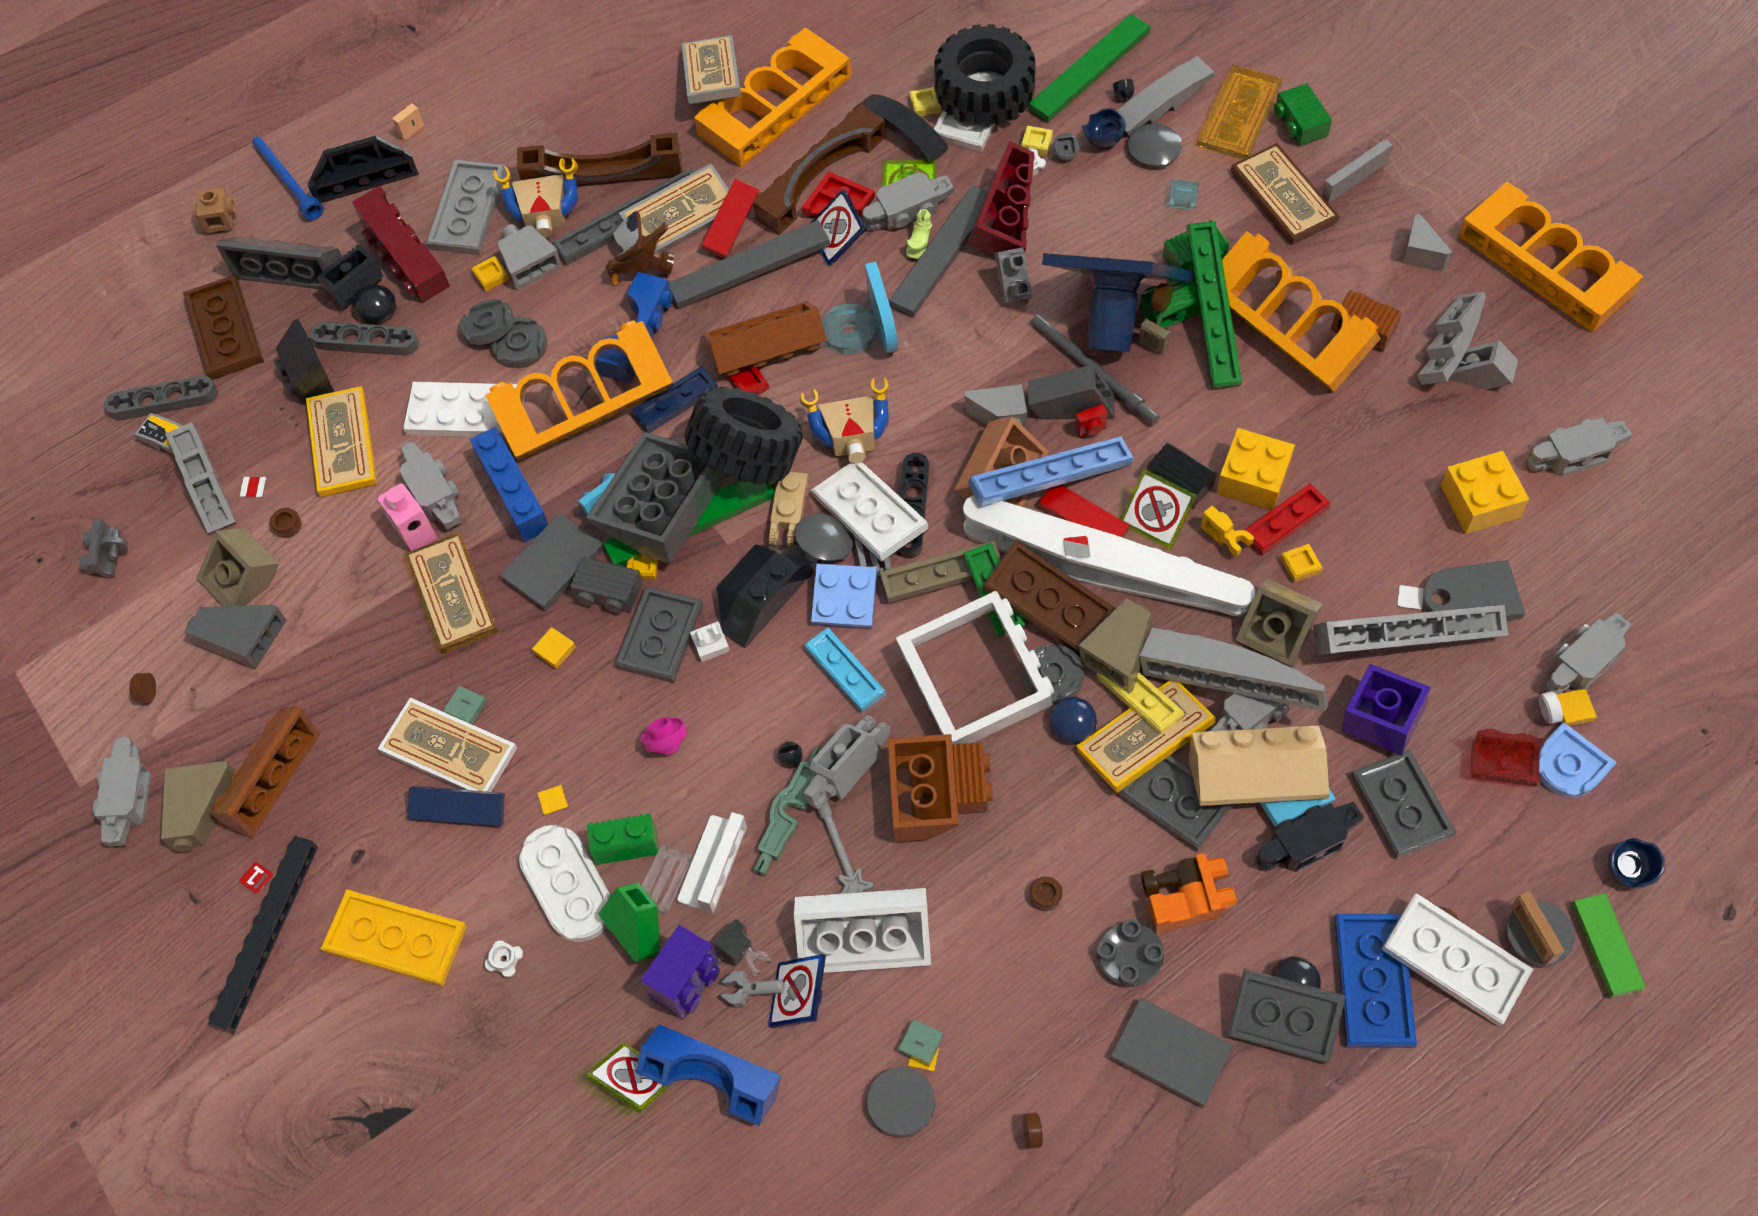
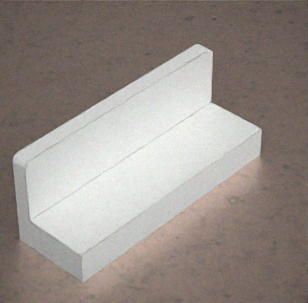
M732 812L729 820L715 815L710 816L677 900L679 904L714 914L747 829L743 815Z

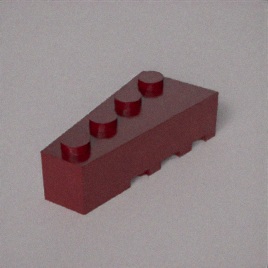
M1009 141L999 161L967 244L994 256L997 252L1024 248L1025 252L1027 247L1026 231L1029 223L1028 207L1031 200L1030 185L1032 183L1035 152Z
M380 185L352 201L364 228L361 231L363 238L369 246L375 245V251L383 263L389 262V269L397 280L399 278L403 279V286L411 297L416 295L424 303L450 287L443 268L424 243L421 244L409 224L406 225L394 203L389 205L386 193Z

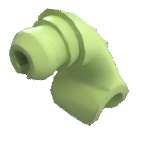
M921 209L917 213L910 240H907V257L919 259L927 249L932 223L930 220L931 214L926 209Z

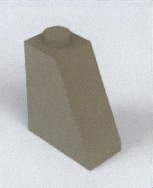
M1126 598L1079 645L1082 664L1095 673L1103 675L1130 694L1134 690L1137 675L1141 668L1139 655L1152 629L1151 612L1144 605L1136 604Z
M228 761L165 769L161 839L172 850L188 852L193 847L205 845L217 821L211 815L214 803L220 795H223L231 783L232 775L236 771Z

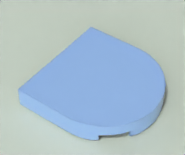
M1563 722L1540 748L1536 756L1535 768L1541 782L1552 792L1564 797H1580L1590 793L1617 762Z

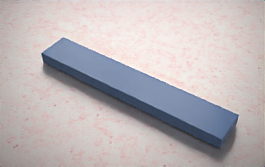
M1120 436L971 476L968 484L979 505L985 506L1130 466L1134 461V457Z

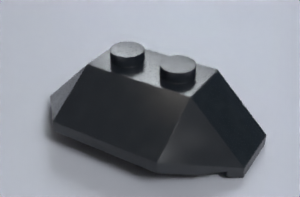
M375 135L324 150L309 179L308 188L313 197H316L320 203H325L376 188L379 185L382 186L419 175L411 153Z
M754 545L717 586L722 632L746 649L816 570V566L821 564V560L816 562L807 560L803 555L804 551L798 545Z

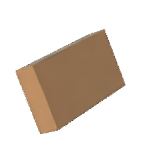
M1527 891L1520 894L1511 905L1514 914L1543 964L1548 965L1557 961L1565 950L1531 892Z

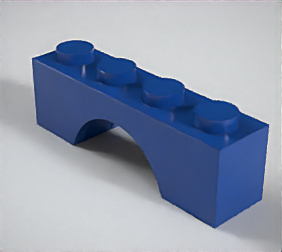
M637 272L627 292L631 310L638 315L636 323L643 321L652 339L655 330H659L662 325L663 314L666 308H670L672 304L673 293L670 290L667 279ZM616 335V336H610V337H605V338H604V339H607V338L618 339V338H617V335ZM609 349L599 354L596 359L595 365L600 376L630 384L635 372L624 353L619 350Z
M496 426L470 438L469 440L480 464L494 484L522 540L525 543L536 538L548 525L546 516Z
M658 1024L641 1047L636 1072L665 1086L684 1079H698L709 1082L719 1088L726 1096L728 1113L760 1126L776 1101L781 1075L660 1024Z

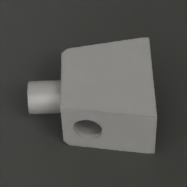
M511 224L502 230L504 238L499 240L497 244L516 290L562 267L557 249L533 226L528 225L518 230L515 225Z

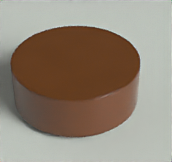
M1160 283L1156 287L1151 299L1152 310L1164 313L1167 310L1173 294V287L1171 285Z
M282 508L271 516L270 526L277 536L289 538L299 532L302 521L295 510Z
M136 673L132 677L129 691L134 702L150 703L153 701L156 693V682L151 673Z
M1040 877L1032 883L1029 896L1032 905L1038 910L1052 911L1060 905L1063 892L1060 883L1054 878Z
M1037 1112L1025 1113L1023 1115V1129L1027 1149L1041 1148L1043 1133L1040 1116Z

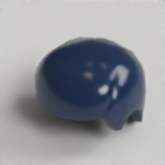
M1113 108L1102 109L1095 114H1090L1087 126L1083 125V131L1089 142L1099 148H1109L1116 145L1121 140L1126 129L1123 115Z
M1069 697L1064 698L1054 706L1050 715V726L1058 740L1067 744H1080L1095 732L1097 715L1093 706L1087 700Z
M1631 838L1617 843L1608 857V869L1614 879L1619 884L1628 888L1642 889L1656 883L1664 873L1665 858L1659 847L1654 843H1648L1638 838Z

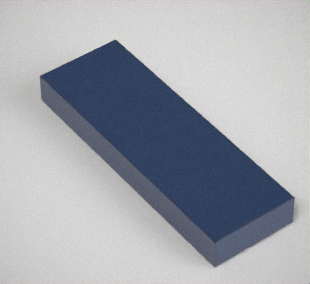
M701 366L673 383V388L649 398L631 410L632 415L647 433H651L694 406L698 396L704 391L714 387L718 389V385Z
M411 786L409 787L408 819L501 826L504 824L505 793Z

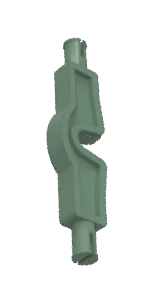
M814 747L808 762L802 761L789 786L775 797L771 805L770 824L758 846V852L761 855L753 868V872L756 874L760 873V876L766 875L772 860L778 861L786 845L798 828V821L784 811L788 807L805 810L809 806L803 793L813 777L810 765L812 759L819 753V747Z

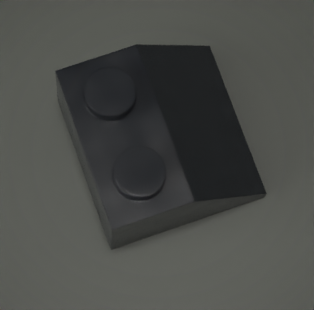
M299 319L294 320L276 347L280 359L275 362L282 376L288 375L290 379L285 381V384L291 396L297 395L302 405L307 404L306 398L332 393L334 390Z

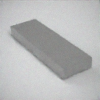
M1383 140L1327 178L1322 193L1328 203L1332 202L1386 165L1389 161L1393 145L1388 140Z

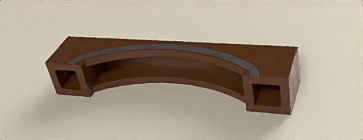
M861 104L854 111L849 112L845 119L836 127L831 128L821 141L814 144L801 159L796 160L792 164L791 168L782 176H778L771 186L756 196L753 201L755 219L780 235L797 219L796 204L805 188L819 173L849 155L862 151L869 154L886 138L885 119Z
M677 133L650 135V140L633 148L599 155L559 153L545 149L544 145L517 148V170L520 180L563 174L565 179V172L559 167L561 158L565 160V169L572 167V158L577 162L578 169L573 174L577 184L673 176L682 173V157Z

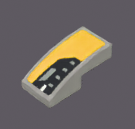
M150 413L134 434V437L159 451L164 449L175 455L165 433L183 425Z

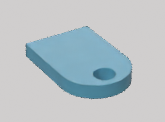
M877 263L865 264L868 300L885 353L898 351L894 319Z

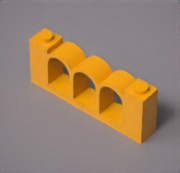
M806 27L791 37L787 42L788 46L780 48L772 55L771 67L756 68L746 76L745 88L740 87L741 96L720 99L718 105L712 102L694 117L697 135L741 168L851 77L850 58ZM789 68H799L810 74L813 78L801 86L783 73V71ZM763 89H775L786 96L787 99L775 107L758 95L757 92ZM737 110H749L759 116L761 120L749 129L730 114Z
M1507 181L1464 218L1458 236L1593 333L1636 293L1644 276L1621 260L1615 264L1613 256L1603 248L1592 245L1583 246V239L1575 228L1562 223L1551 224L1550 214L1542 205L1528 201V195ZM1512 224H1528L1537 233L1520 247L1501 234ZM1546 245L1559 246L1568 253V256L1554 269L1549 268L1532 255ZM1575 268H1590L1600 275V279L1584 293L1564 278Z
M1246 231L1222 259L1230 309L1335 392L1381 339L1376 331L1378 326L1367 317H1364L1362 320L1355 314L1350 317L1342 304L1334 300H1323L1319 290L1311 280L1303 276L1292 275L1284 260L1270 251L1268 248L1270 242L1259 233L1254 237ZM1272 266L1282 269V278L1279 284L1256 311L1238 298L1255 276L1264 268ZM1301 289L1312 292V302L1309 308L1285 335L1267 321L1293 291ZM1327 313L1341 315L1343 323L1340 331L1316 359L1296 345L1322 315Z
M633 320L623 324L620 327L621 331L616 333L618 339L607 338L597 342L590 350L588 360L574 355L564 357L554 366L551 377L542 373H533L523 377L515 388L512 383L506 385L505 382L498 383L489 388L490 393L485 394L518 461L673 388V382L643 321L636 323ZM609 349L619 350L625 354L640 383L639 386L612 399L609 398L595 369L596 359L599 354ZM573 366L583 367L588 370L604 400V403L576 416H573L559 386V379L563 371ZM541 383L550 386L554 390L568 420L537 434L524 408L523 394L531 385Z

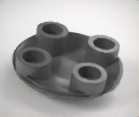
M1147 124L1137 128L1131 134L1128 141V155L1144 165L1152 166L1155 170H1164L1167 164L1173 162L1180 155L1182 141L1178 133L1168 126Z
M823 513L807 515L798 522L795 529L796 541L804 551V557L811 562L818 560H845L853 546L852 533L832 515Z
M1129 919L1124 921V923L1111 927L1103 934L1097 946V959L1103 973L1112 981L1125 986H1138L1147 983L1158 974L1164 960V949L1161 940L1153 930L1140 924L1137 920Z

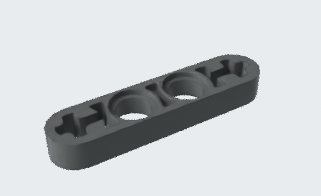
M320 322L313 326L310 331V336L315 346L321 350L410 355L419 347V341L414 330L408 327ZM349 334H358L356 340L352 342L344 341ZM375 336H385L381 343H371Z
M197 376L115 392L106 398L104 407L113 419L127 420L147 416L150 413L158 414L205 405L215 400L218 390L209 377ZM175 391L182 392L178 399L169 400L171 393ZM145 397H154L150 404L141 405V401Z

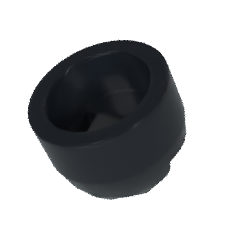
M1132 79L1119 80L1112 84L1114 94L1118 100L1125 101V95L1128 99H1131L1134 95L1135 87Z
M793 741L784 742L778 749L779 763L785 768H796L803 760L801 747Z

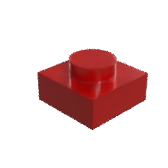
M1103 404L1076 413L1075 430L1079 438L1087 435H1096L1103 429H1106L1108 412Z

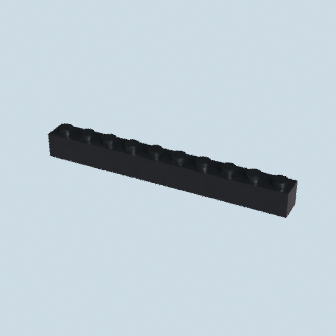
M294 836L293 840L288 844L287 853L279 863L277 875L272 879L270 890L262 900L260 912L255 916L253 927L245 937L244 947L236 957L233 971L228 974L227 984L218 996L215 1010L209 1016L208 1024L214 1029L234 1035L318 850V847L312 840Z

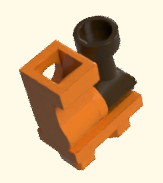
M1206 853L1196 855V858L1181 860L1176 869L1158 875H1156L1154 870L1141 872L1142 885L1146 897H1149L1148 908L1156 934L1202 923L1207 920L1219 919L1221 912L1236 907L1237 898L1233 887L1216 890L1214 884L1216 880L1228 878L1225 858L1207 859ZM1177 886L1179 891L1178 893L1164 896L1163 893L1159 894V888Z

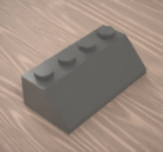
M232 237L217 241L216 244L231 274L236 275L238 280L321 290L323 288L317 278L318 274H322V271L330 268L331 264H335V261L343 258L340 250L331 246L321 247L305 243H287L280 240H262L254 237Z

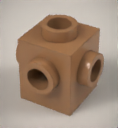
M224 187L197 191V203L193 204L196 218L200 221L205 232L210 233L233 229L232 214L236 213L234 199L228 197Z

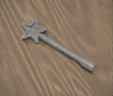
M827 800L818 809L821 819H824L846 874V876L839 875V881L845 887L841 894L861 893L874 889L872 882L862 880L860 868L855 873L853 872L831 817L833 813Z

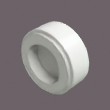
M1553 691L1540 694L1538 698L1539 707L1545 721L1549 724L1563 721L1561 704Z

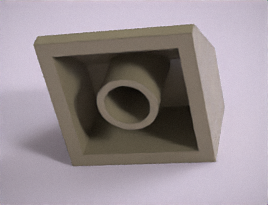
M245 528L221 530L215 532L196 578L223 606H245L270 586L279 563Z
M1266 578L1258 587L1235 640L1292 667L1313 628L1323 604Z

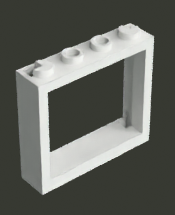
M997 591L896 637L899 649L941 734H951L952 744L974 743L1052 706L1051 694L1055 693L1053 686L1047 676L1041 677L1037 669L1041 665L1034 650L1028 652L1024 644L1027 641V637L1020 624L1014 625L1010 617L1014 615L1007 598L1001 600ZM995 610L1036 693L955 730L915 647Z

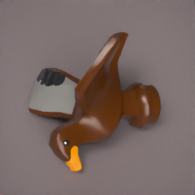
M634 211L619 225L613 235L617 245L623 252L614 257L615 259L609 260L606 265L608 275L611 277L613 284H618V275L620 273L636 275L637 272L644 273L648 268L658 270L660 275L671 274L674 253H669L667 250L662 252L655 251L657 241L668 230V224L665 221L647 236L642 235L641 217L638 211Z

